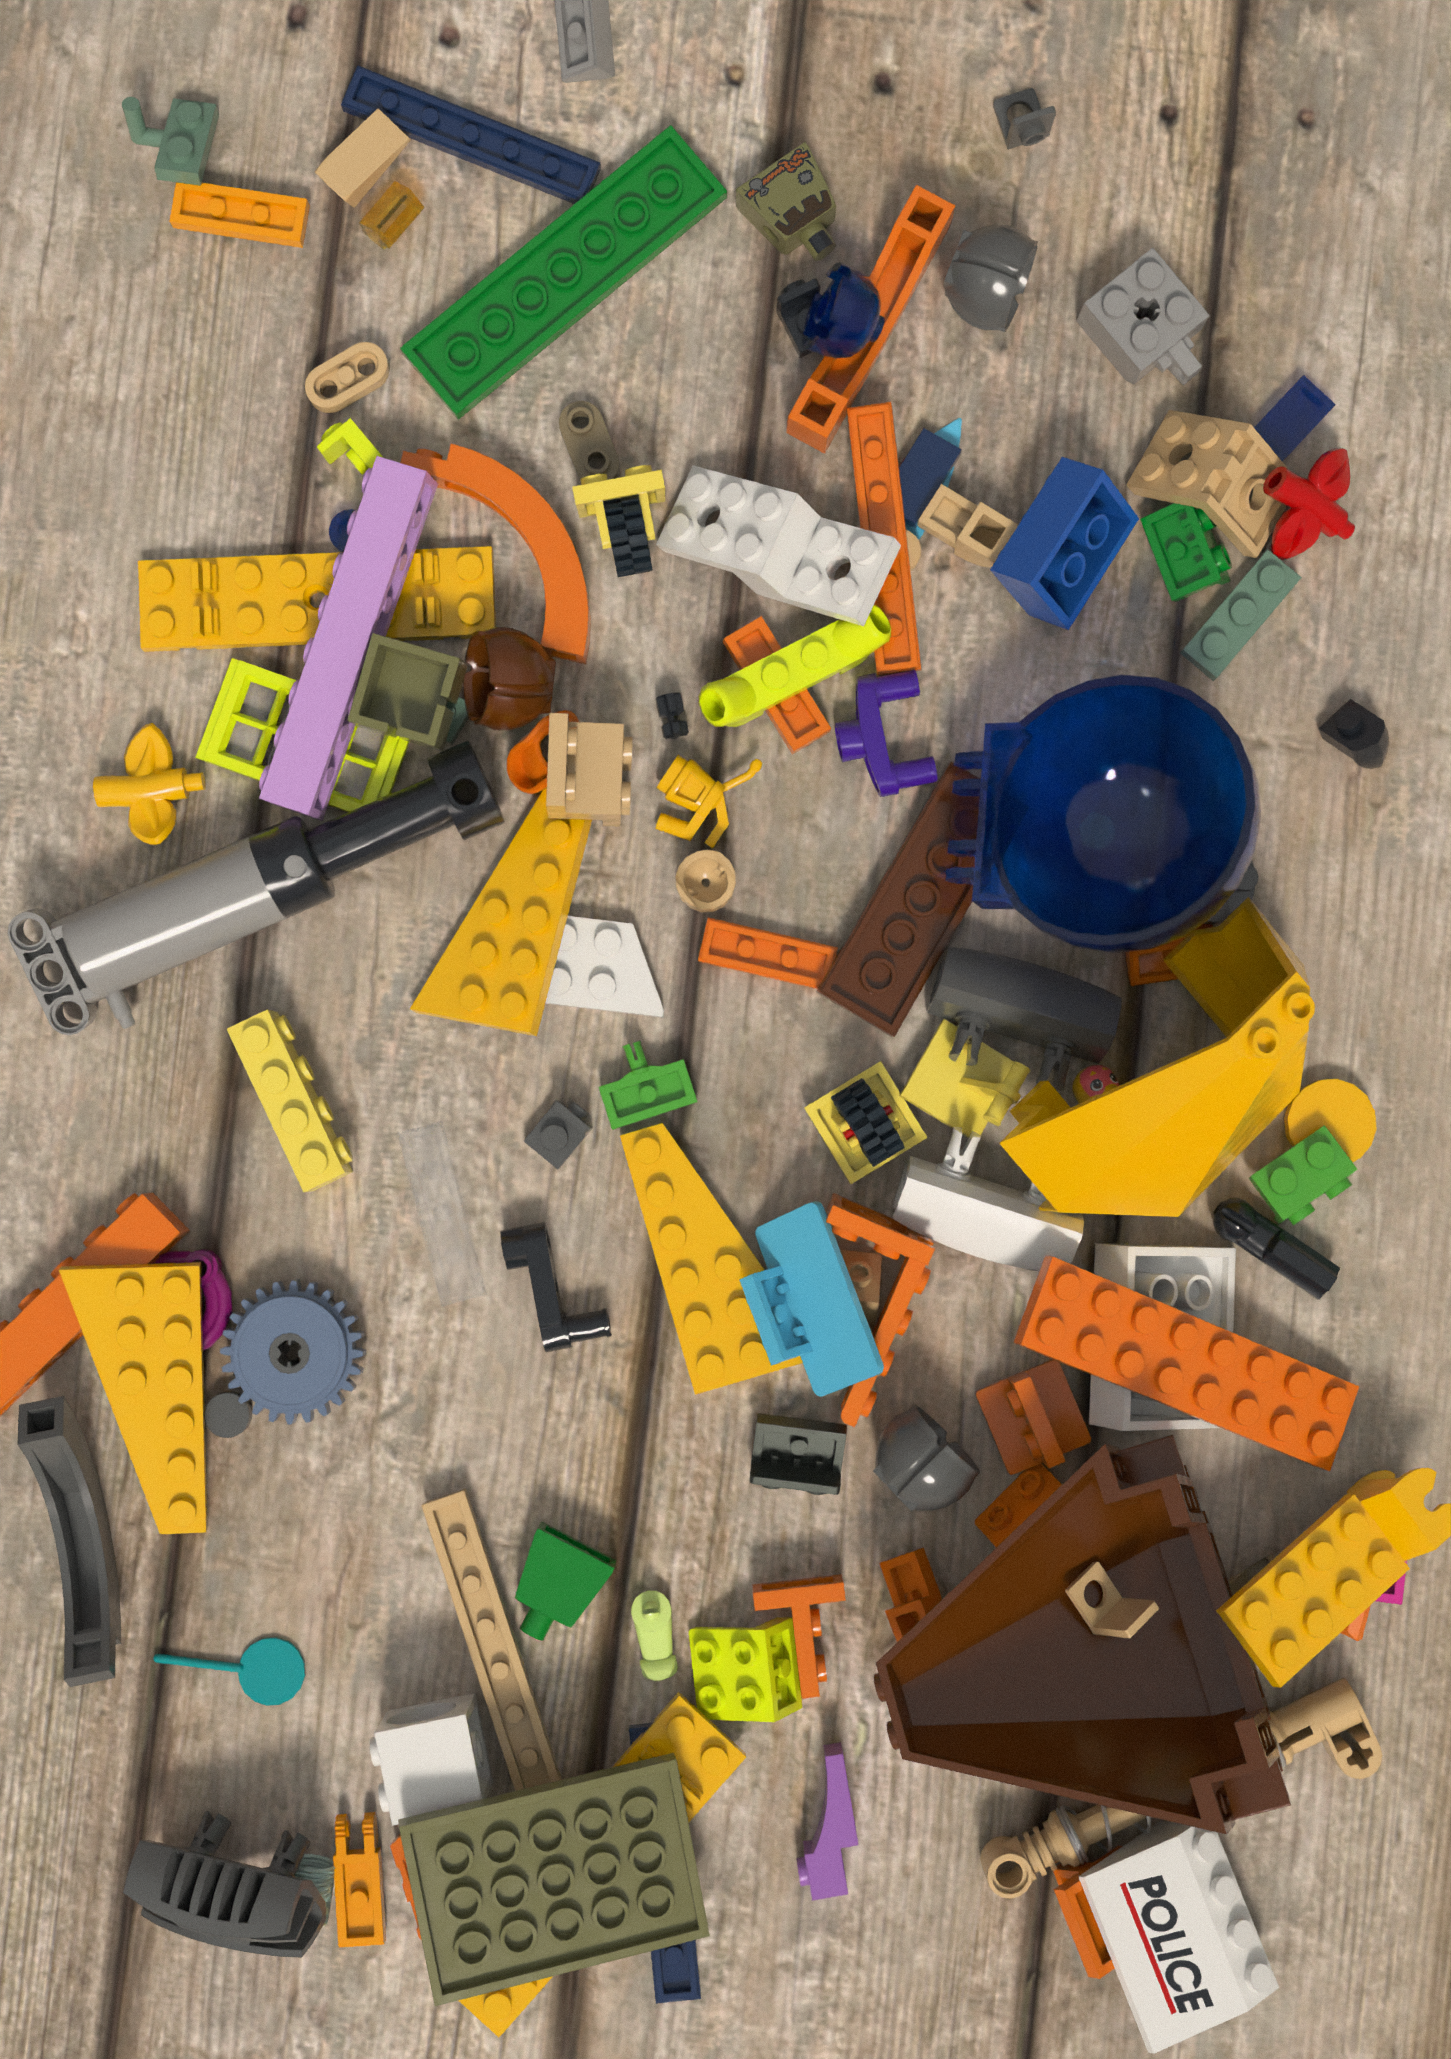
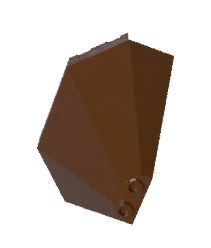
M1174 1435L1122 1450L1117 1446L1105 1443L876 1662L878 1673L874 1674L875 1689L880 1701H886L891 1721L887 1722L888 1737L893 1749L900 1750L903 1760L1222 1834H1228L1236 1824L1235 1820L1291 1806L1289 1794L1281 1773L1283 1767L1277 1741L1269 1723L1271 1715L1255 1663L1216 1611L1233 1594L1206 1512L1201 1510L1196 1488L1187 1466L1183 1465ZM1092 1562L1100 1563L1122 1598L1154 1600L1158 1605L1159 1610L1131 1638L1094 1635L1065 1592V1589ZM1095 1580L1090 1581L1084 1590L1085 1601L1092 1608L1097 1607L1103 1598L1102 1587Z

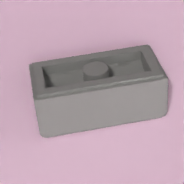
M554 0L562 81L569 83L614 77L615 67L608 0Z

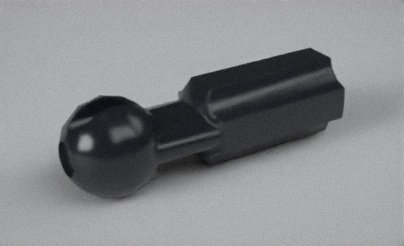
M1229 1198L1219 1203L1214 1210L1213 1226L1216 1233L1222 1239L1235 1243L1315 1299L1320 1300L1337 1280L1340 1270L1339 1266L1258 1213L1247 1201L1240 1198Z

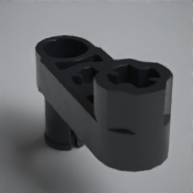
M545 1222L500 1231L502 1252L507 1270L523 1267L529 1268L545 1352L573 1348V1343L612 1336L607 1308L568 1316L566 1312H563L552 1249Z

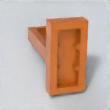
M842 1575L752 1584L755 1611L791 1607L802 1699L820 1697L818 1683L827 1682L824 1654L815 1655L813 1637L822 1636L819 1608L810 1609L809 1605L846 1601Z

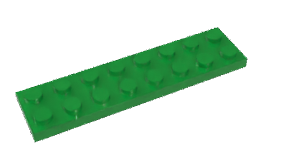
M670 125L400 347L402 355L457 420H459L727 199V190Z

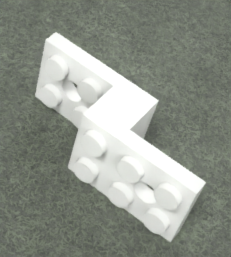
M694 465L656 543L666 553L733 572L758 595L860 626L865 625L901 547V544L894 537L820 517L797 493ZM720 510L717 521L705 527L708 516L714 511ZM845 563H851L849 573L843 578L834 580L836 570Z

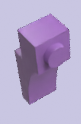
M841 1742L823 1745L826 1781L822 1812L812 1840L803 1841L805 1857L796 1858L800 1885H810L812 1901L848 1895L841 1848L859 1845Z

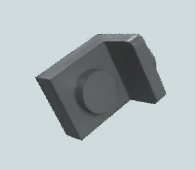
M556 1099L551 1104L548 1112L524 1140L528 1146L556 1169L561 1168L593 1129L585 1122L590 1117V1114L571 1099L565 1105Z

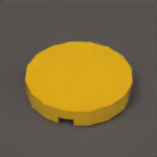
M1339 1079L1316 1080L1303 1087L1300 1093L1288 1104L1284 1116L1285 1135L1290 1145L1294 1147L1325 1125L1352 1162L1360 1159L1370 1148L1377 1129L1375 1110L1368 1096L1354 1084Z

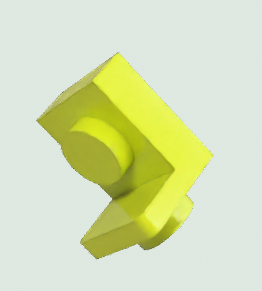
M351 418L344 424L339 422L327 429L321 437L322 442L317 446V449L329 464H332L345 453L346 457L361 475L366 473L369 468H373L376 456L383 457Z

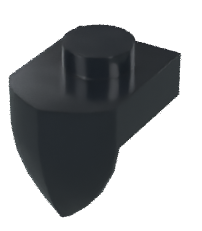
M1352 699L1346 702L1318 728L1323 740L1352 758L1357 765L1367 769L1380 768L1389 747V734L1385 722Z

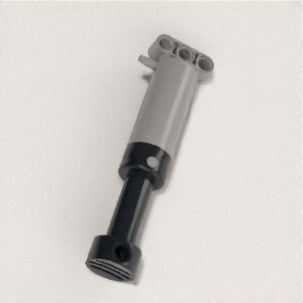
M469 740L427 758L433 776L312 829H309L300 817L294 816L58 920L50 912L39 908L27 910L15 916L8 926L9 941L50 1025L61 1034H77L93 1023L97 1015L96 1002L106 998L122 1028H129L135 1025V1020L123 990L326 902L335 896L333 878L455 825L465 841L504 824L505 820ZM467 778L476 783L479 790L476 800L473 802H463L457 798L454 788L459 779ZM28 918L38 921L42 926L43 937L40 942L31 941L24 934L23 927ZM46 960H53L62 967L63 978L59 983L51 982L45 977L43 966ZM65 1002H75L81 1007L83 1018L80 1023H72L65 1018L63 1014Z

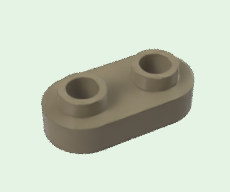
M575 401L567 405L560 414L559 428L579 480L595 474H607L608 480L618 478L620 472L619 458L599 409L586 401ZM577 417H585L589 420V423L585 428L579 429L573 425V421ZM594 457H601L605 460V464L600 469H593L589 466L590 460Z

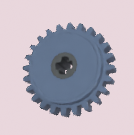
M300 1279L291 1280L289 1290H286L282 1281L273 1283L272 1295L264 1287L256 1290L258 1302L245 1298L241 1301L243 1308L246 1310L245 1314L234 1312L230 1315L231 1320L237 1326L236 1328H229L223 1331L222 1335L232 1341L231 1345L220 1348V1353L231 1356V1362L221 1368L222 1372H234L236 1378L228 1384L229 1389L239 1386L244 1392L238 1399L241 1404L250 1399L256 1402L253 1407V1414L257 1415L266 1408L270 1410L269 1421L274 1422L280 1417L281 1413H284L287 1424L292 1425L296 1422L298 1414L301 1413L304 1421L308 1423L314 1420V1409L316 1408L323 1417L331 1412L328 1401L331 1400L338 1406L343 1404L346 1400L340 1392L342 1389L351 1392L355 1390L357 1385L350 1379L351 1374L360 1375L364 1370L362 1366L355 1363V1358L366 1355V1349L356 1347L355 1341L364 1337L365 1334L364 1331L353 1332L351 1325L359 1317L357 1314L345 1316L343 1311L348 1305L346 1300L337 1304L331 1301L334 1295L333 1289L330 1288L320 1295L317 1294V1282H310L306 1290H302ZM296 1342L300 1344L301 1349L297 1353L301 1359L300 1362L298 1358L290 1361L286 1357L290 1350L288 1345Z

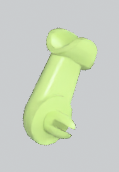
M648 1590L635 1598L631 1608V1615L643 1658L640 1659L642 1674L647 1679L660 1681L673 1676L678 1670L676 1655H673L672 1607L664 1594Z

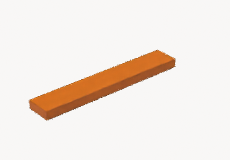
M885 402L847 408L860 528L894 537L901 544L874 603L887 616L891 626L889 642L874 651L877 675H890L911 670L922 671L892 403Z

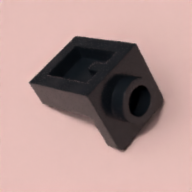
M817 278L806 283L804 280L792 282L777 297L776 313L799 358L834 342L839 334L820 296L821 286Z

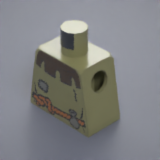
M806 142L736 189V207L739 212L780 253L787 255L803 244L813 259L819 261L835 249L836 243L826 228L835 221L836 204Z

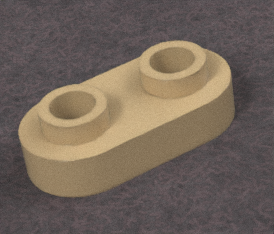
M371 342L357 343L314 368L308 374L305 381L306 394L317 410L324 413L339 412L380 388L388 379L390 372L389 362L384 351L376 344ZM365 364L375 365V370L370 375L361 374V368ZM326 387H337L336 394L333 397H324L323 391Z

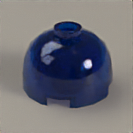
M839 262L835 263L826 273L827 277L833 279L823 295L815 293L803 329V335L811 338V340L805 343L804 349L830 358H848L859 353L869 341L875 342L878 339L885 318L880 315L881 300L875 284L864 273Z

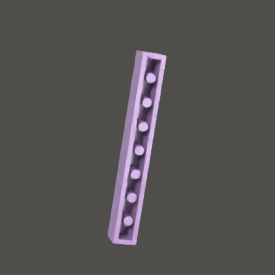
M376 456L373 468H369L366 471L362 481L363 497L358 510L353 511L348 521L347 534L349 538L344 552L338 554L333 565L332 574L334 581L330 593L323 597L319 605L318 619L320 622L314 638L312 637L308 640L304 649L303 661L305 666L300 680L294 682L289 693L290 709L286 721L279 725L274 737L276 750L272 762L264 768L260 777L259 788L262 791L259 799L323 821L355 725L347 720L372 633L386 637L438 483L427 471Z

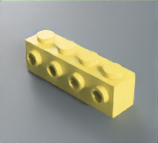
M267 1009L227 1028L303 1192L315 1191L353 1173L349 1162L353 1161L350 1149L342 1136L336 1137L330 1121L334 1120L332 1111L325 1098L317 1096L310 1082L315 1079L313 1071L307 1059L303 1055L299 1057L292 1044V1040L296 1039L286 1016H279L278 1012Z

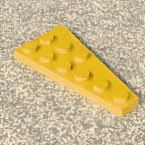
M547 789L541 792L410 1007V1010L419 1014L537 1036L592 820L548 818L546 807Z

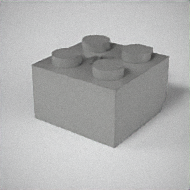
M1151 248L1083 304L1076 322L1126 381L1135 384L1157 367L1162 373L1168 369L1184 386L1202 368V365L1190 351L1194 346L1191 338L1202 330L1210 315L1155 249ZM1136 315H1138L1139 317L1145 316V318L1139 320L1136 317Z

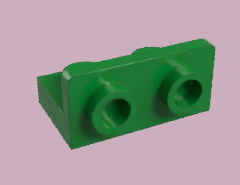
M1173 503L1140 519L1172 601L1177 602L1215 584L1223 585L1231 581L1227 570L1232 568L1229 554L1223 544L1217 545L1211 530L1216 525L1202 509Z

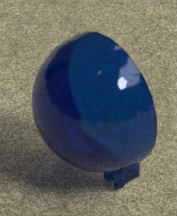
M1117 675L1085 681L1053 695L1020 722L985 723L983 751L959 752L955 756L954 766L966 770L982 769L981 779L954 780L952 793L959 796H980L977 839L952 840L948 843V854L956 857H975V867H953L947 869L945 881L956 884H973L972 902L981 909H1015L1041 932L1080 949L1126 953L1154 949L1187 936L1216 915L1238 889L1255 854L1261 823L1259 783L1244 742L1221 712L1190 689L1157 677Z

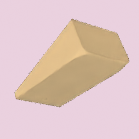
M377 109L331 152L314 172L345 202L355 208L411 139L380 109Z

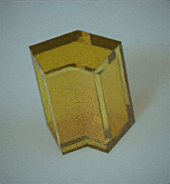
M394 181L359 224L363 233L383 250L386 247L390 249L425 207L410 188ZM403 203L407 205L383 234L380 229Z

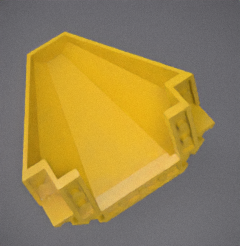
M1249 897L1218 927L1193 930L1163 959L1227 1038L1073 1107L1067 1104L1048 1080L1040 1081L1009 1111L1019 1124L999 1144L1045 1196L1046 1200L1039 1206V1210L1060 1213L1179 1217L1300 1093L1309 1020L1314 1015L1315 1004L1310 997V986L1304 964Z

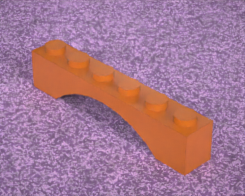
M918 185L915 186L897 218L876 265L851 313L828 352L808 379L787 419V434L824 454L826 453L847 415V408H851L952 223L955 210L954 204Z

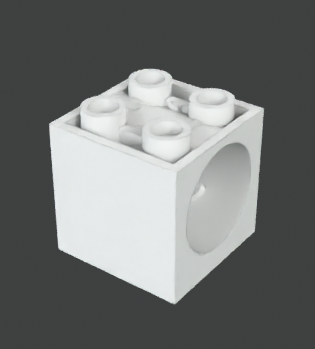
M476 1693L386 1712L374 1732L375 1737L370 1738V1754L373 1765L381 1766L384 1783L379 1784L378 1787L379 1801L382 1811H389L392 1826L399 1824L398 1819L488 1797L493 1779Z

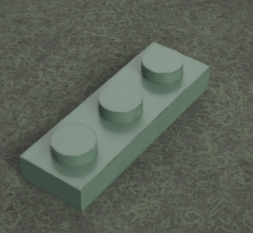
M1267 549L1180 654L1214 681L1302 577Z

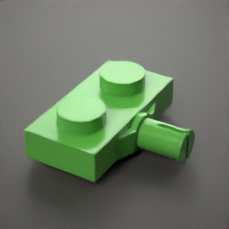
M641 1041L633 1042L638 1060H635L631 1044L622 1046L631 1072L618 1081L598 1087L612 1130L697 1103L698 1101L684 1059L664 1066H648Z

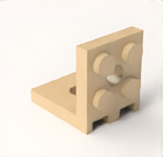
M1168 410L1126 485L1134 495L1202 509L1243 556L1258 558L1287 506L1266 495L1263 491L1264 482L1268 475L1277 467H1287L1251 424ZM1192 452L1188 460L1180 461L1183 456ZM1253 488V496L1249 503V495Z

